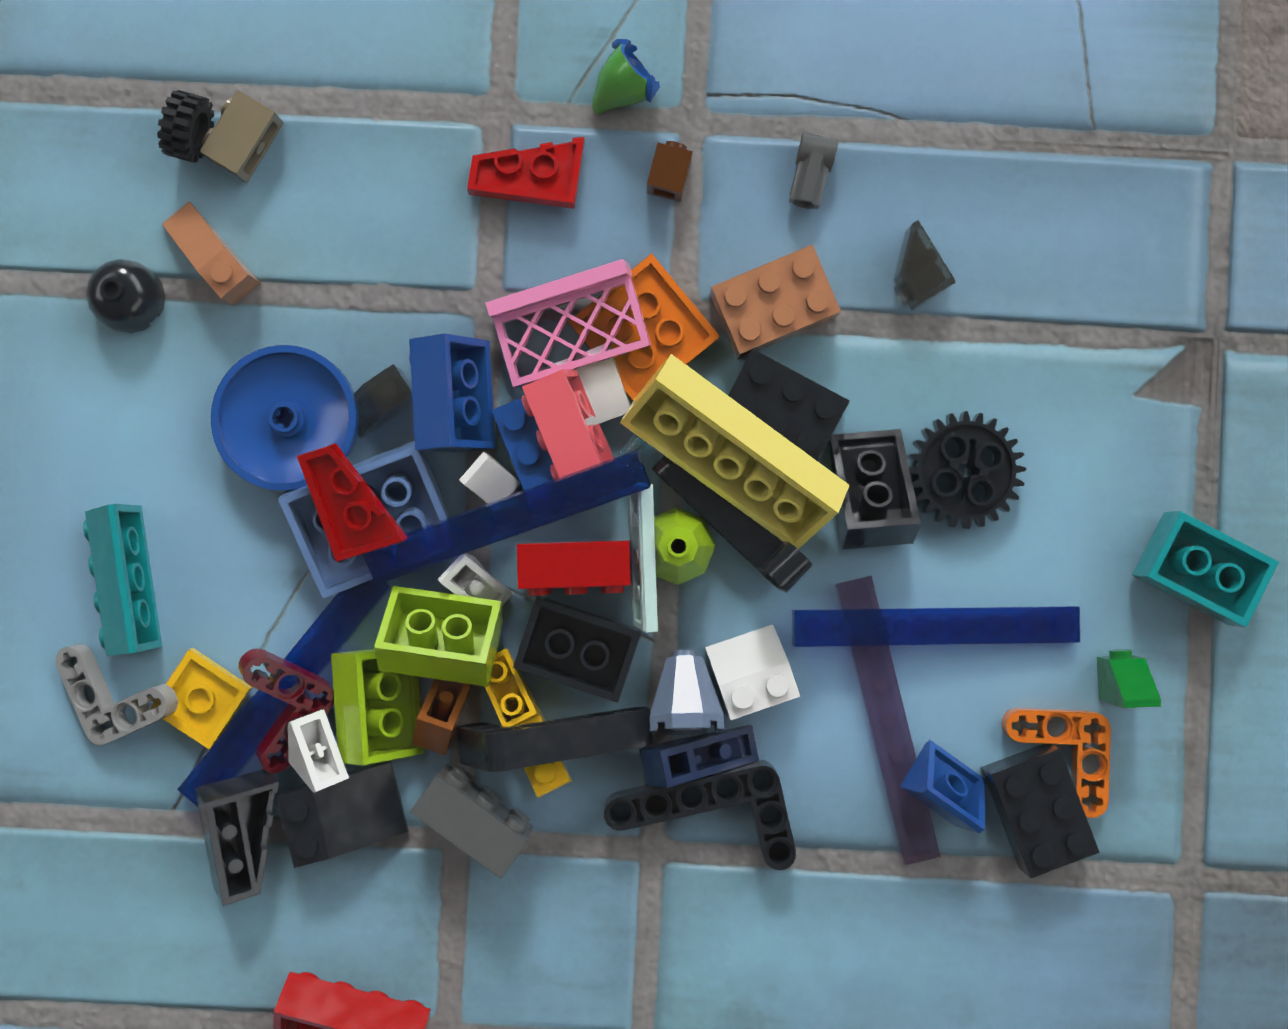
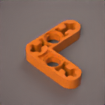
M1014 708L1007 711L1002 719V730L1014 741L1021 743L1072 745L1071 778L1085 815L1089 818H1096L1104 814L1109 803L1111 727L1108 719L1102 714L1086 710ZM1019 716H1021L1022 720L1026 722L1037 723L1038 730L1022 728L1021 734H1019L1017 730L1012 728V722H1018ZM1053 717H1061L1065 723L1064 731L1059 736L1049 735L1047 731L1048 721ZM1091 719L1100 726L1099 731H1093L1092 743L1100 745L1099 749L1089 746L1083 747L1084 742L1091 745V735L1084 731V726L1090 725ZM1095 754L1099 759V768L1096 772L1087 774L1082 769V760L1087 755ZM1082 779L1092 782L1098 781V785L1091 783L1090 792L1097 797V802L1091 803L1090 809L1082 803V798L1089 796V786L1081 783Z

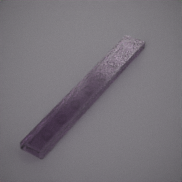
M869 575L836 583V591L903 863L909 865L941 857L929 807L900 788L901 783L916 760V754L872 576Z

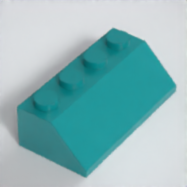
M109 504L85 511L86 520L83 523V532L86 540L90 543L91 556L88 560V566L91 575L95 577L97 592L94 594V605L101 617L102 627L99 631V640L101 646L106 650V656L130 654L163 647L142 506Z

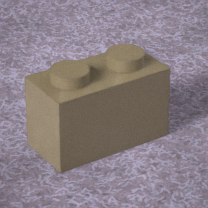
M237 90L233 98L230 97L224 103L221 109V117L216 126L209 129L202 140L203 147L200 152L217 166L248 183L284 122L274 111Z

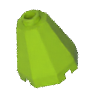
M677 507L655 516L656 577L679 585L704 574L716 546L705 519ZM675 539L682 540L685 543L683 552L676 553L672 551L671 544Z

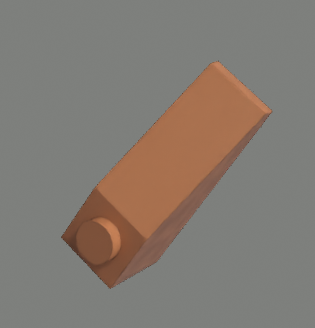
M190 201L162 224L196 271L222 300L234 306L260 284V281Z

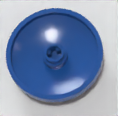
M292 345L265 347L240 359L222 378L215 392L211 407L213 439L218 452L226 464L238 476L249 483L276 491H291L307 486L297 459L298 455L336 443L348 458L355 444L359 428L357 399L351 384L342 371L322 355L307 348Z

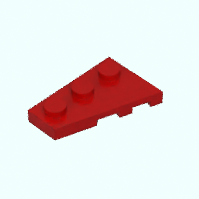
M572 138V142L553 145V142L539 144L540 147L521 151L513 148L473 155L467 186L468 195L575 209L585 138Z
M336 443L297 456L336 562L403 542L408 538Z

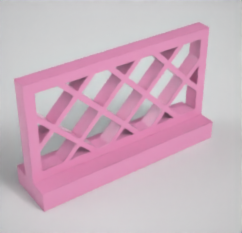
M617 260L485 303L489 317L493 318L513 387L516 388L532 383L562 369L574 370L651 346L633 284L630 264L626 260ZM625 285L629 299L622 312L605 304L612 289ZM603 292L599 300L592 297V295ZM583 298L597 303L587 323L570 314L577 300ZM569 303L565 311L557 307ZM602 307L619 315L610 335L593 327ZM551 308L563 314L553 333L536 325L543 311ZM630 308H632L634 319L627 316ZM534 314L531 321L524 318L526 316ZM568 318L585 327L576 345L558 337ZM518 319L529 325L519 344L508 338L504 323ZM624 319L637 325L640 341L626 345L615 339ZM534 328L551 337L541 356L525 348ZM590 330L607 339L601 352L595 355L580 349ZM556 341L573 349L567 362L559 366L547 360ZM612 342H614V343H616L617 345L620 346V347H617V348L608 350V349L610 348ZM510 344L517 348L514 355ZM523 351L539 361L532 374L519 377L516 363ZM578 353L585 356V358L575 360ZM544 363L552 367L541 371Z

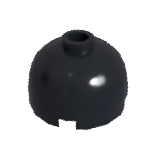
M123 259L106 262L94 271L87 285L86 297L89 309L101 323L116 331L126 333L143 331L151 326L149 324L154 321L156 316H160L164 308L165 293L162 282L155 276L152 270L139 262Z

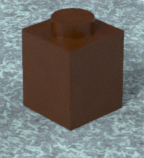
M667 141L666 144L658 142L647 181V194L681 202L692 162L693 151L687 150V146L679 142Z

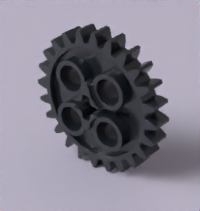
M964 411L960 414L959 422L953 413L946 415V426L941 420H934L932 423L935 432L928 428L922 429L921 433L926 441H913V446L919 452L918 454L907 455L910 461L916 463L915 467L909 468L910 474L915 475L916 478L912 482L913 488H918L920 491L915 496L916 501L925 500L927 502L922 512L929 513L936 510L935 522H941L948 516V527H955L960 519L963 529H970L972 519L978 527L985 526V515L991 521L999 520L996 509L1002 512H1009L1011 509L1006 500L1019 499V496L1012 491L1013 487L1024 486L1025 484L1016 478V473L1026 471V467L1016 465L1015 461L1023 457L1024 453H1013L1011 449L1017 444L1018 440L1006 441L1004 437L1008 433L1009 428L1005 427L996 431L997 419L995 418L983 424V413L976 414L973 420L970 421L968 411ZM948 439H953L959 444L960 452L956 458L948 456L945 452V443ZM971 439H973L975 441V446L972 449L969 456V442ZM983 448L990 449L994 454V462L990 467L985 466L980 460V453ZM967 463V468L972 470V474L964 477V472L959 471V465ZM941 473L947 475L951 481V487L947 493L940 492L936 486V479ZM976 482L982 484L986 491V495L981 502L976 501L971 494V489ZM962 483V498L961 501L958 502L956 501V494L959 491Z

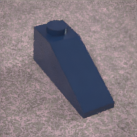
M752 725L671 740L639 749L646 785L665 788L759 761Z

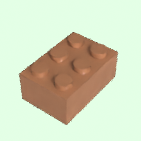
M813 244L711 287L709 294L737 360L749 355L753 349L759 351L831 321L841 312Z

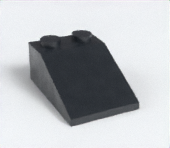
M901 429L833 434L829 439L832 473L849 484L840 511L836 515L842 550L913 544L920 528L921 520Z
M391 761L348 772V779L314 793L307 784L287 788L276 796L294 868L327 860L409 831Z

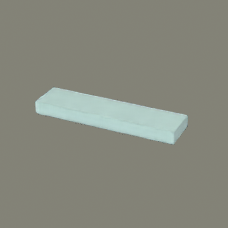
M629 481L628 510L633 625L645 633L657 632L653 484L644 481Z

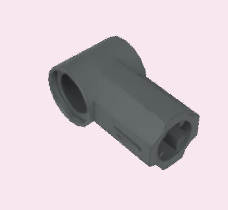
M803 132L795 162L798 166L791 187L790 203L805 209H818L820 207L827 174L831 172L839 140Z

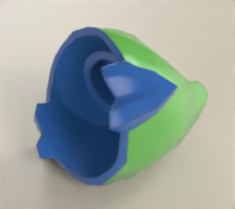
M616 39L612 42V48L615 50L610 54L599 73L592 99V109L595 114L634 105L645 100L651 103L660 88L659 81H655V77L649 74L644 65L634 55L633 52L638 50V48L631 44V41L628 39Z

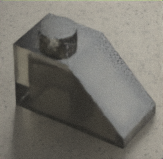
M919 220L912 223L905 231L894 276L896 284L894 291L903 305L908 304L911 310H914L956 283Z
M392 364L365 382L354 393L359 410L358 436L360 438H363L413 404L411 398L412 385L402 370L396 365Z

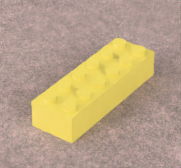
M670 354L634 398L620 421L627 429L782 541L790 542L797 549L804 545L839 513L849 488V484L672 354Z

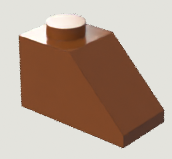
M434 679L416 719L412 745L445 756L447 755L457 731V726H459L472 684Z

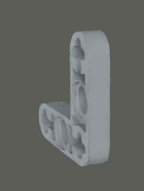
M79 643L64 647L57 653V670L89 741L93 744L105 745L170 716L177 708V695L170 686L165 684L145 689L115 703L96 658L88 646ZM77 658L78 663L76 664L73 663V659ZM85 675L86 678L80 680L79 676ZM86 685L90 686L94 691L95 700L93 703L89 702L85 697L84 690ZM159 698L161 705L150 710L147 703ZM127 706L133 708L136 713L135 724L126 718L125 710ZM112 720L114 727L103 731L101 725Z

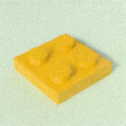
M191 648L165 684L170 686L176 693L178 705L175 712L163 718V720L210 750L214 748L253 687L195 648ZM159 698L156 699L149 709L151 710L161 705V700Z

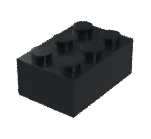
M754 349L751 351L728 394L729 397L817 462L850 400Z
M538 596L535 599L513 668L618 703L642 630Z
M1041 744L981 767L1018 868L1029 878L1037 877L1100 853L1060 748L1052 744Z

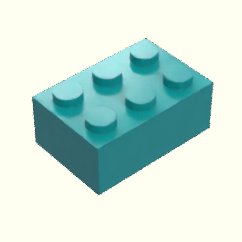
M1171 511L1163 513L1132 576L1227 625L1246 628L1280 562L1182 511Z

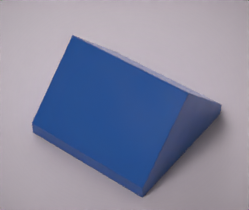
M929 740L923 746L901 783L900 788L954 826L980 834L985 830V778Z

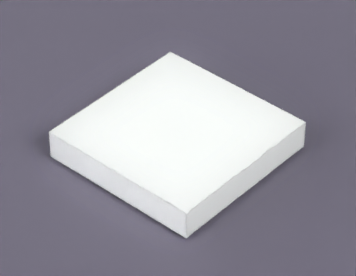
M604 344L585 352L591 355L601 352ZM577 354L575 360L585 358V356ZM614 357L574 369L578 372L595 416L591 415V417L585 419L587 426L601 424L625 415L631 402L623 387ZM568 358L554 364L558 366L565 364ZM550 366L543 367V368L541 369V371L546 370V369H549V368H552V367H550Z

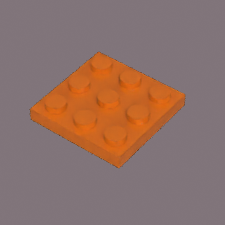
M652 253L631 270L633 284L651 346L614 357L625 392L632 401L670 354L688 365L720 339V335ZM625 285L612 289L605 304L622 312L629 299ZM591 302L575 317L587 323L597 303ZM602 307L593 327L610 335L619 315ZM630 308L627 316L634 319L632 308ZM572 319L569 320V325L580 337L585 327ZM624 319L615 339L626 345L640 341L637 325ZM590 330L584 343L589 349H593L605 344L607 339ZM612 342L610 347L614 349L620 346Z

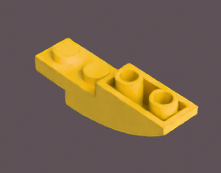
M506 648L496 653L489 685L484 687L502 726L510 727L546 721L521 671L513 668L515 660L509 650ZM563 761L524 767L537 798L572 782Z

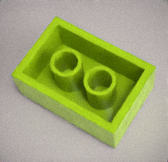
M393 586L374 645L379 671L488 687L503 628L501 601Z

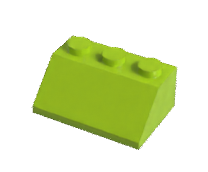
M374 649L332 653L337 746L343 763L368 765L424 754V748L412 745L416 719L421 710L419 677L379 671Z

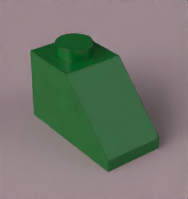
M1130 649L1109 650V656L1097 657L1099 700L1122 708L1161 707V698L1146 658L1132 655V650Z

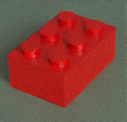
M630 540L517 544L518 589H527V596L552 594V588H564L565 595L587 594L588 587L601 586V593H624V586L631 585Z

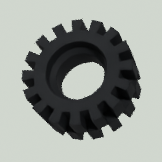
M181 90L173 91L171 97H167L165 100L167 107H162L161 110L163 118L158 121L161 130L157 132V138L161 139L158 145L159 148H162L161 152L163 154L192 163H197L199 159L203 158L204 155L200 152L203 147L202 140L207 131L214 128V121H211L214 117V110H211L213 105L212 102H209L210 99Z

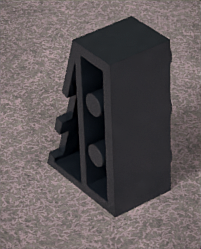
M264 769L195 788L213 888L223 906L261 893L268 851L266 847L268 832L273 822L272 808L274 796L278 792L279 781L274 774Z

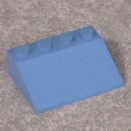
M415 441L353 464L408 537L403 542L336 562L308 486L284 491L278 498L322 599L459 546L425 451L415 450Z

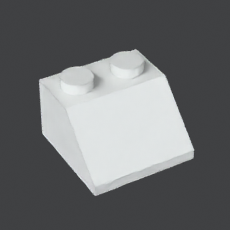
M773 624L705 647L730 720L800 697L790 664Z

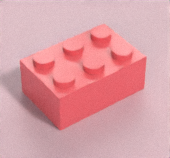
M562 369L522 386L525 394L522 396L523 406L527 414L535 418L539 428L536 431L537 440L543 451L548 450L553 462L550 465L552 476L557 485L563 486L564 491L619 469L601 425L592 424L587 426L585 419L591 417V415L595 418L596 416L577 370Z

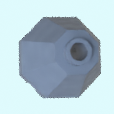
M695 650L673 651V657L666 658L649 717L651 734H657L658 727H663L664 735L707 734V728H711L713 725L714 733L724 730L722 708L703 657L695 656Z

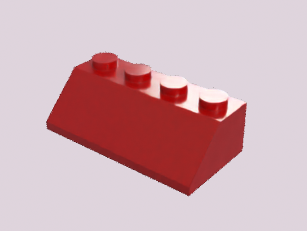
M289 971L273 1011V1029H427L431 1009L424 1007L423 1004L415 1000L400 1001L389 998L387 994L381 991L366 992L355 989L346 982L337 981L332 983L321 980L309 972L298 974Z

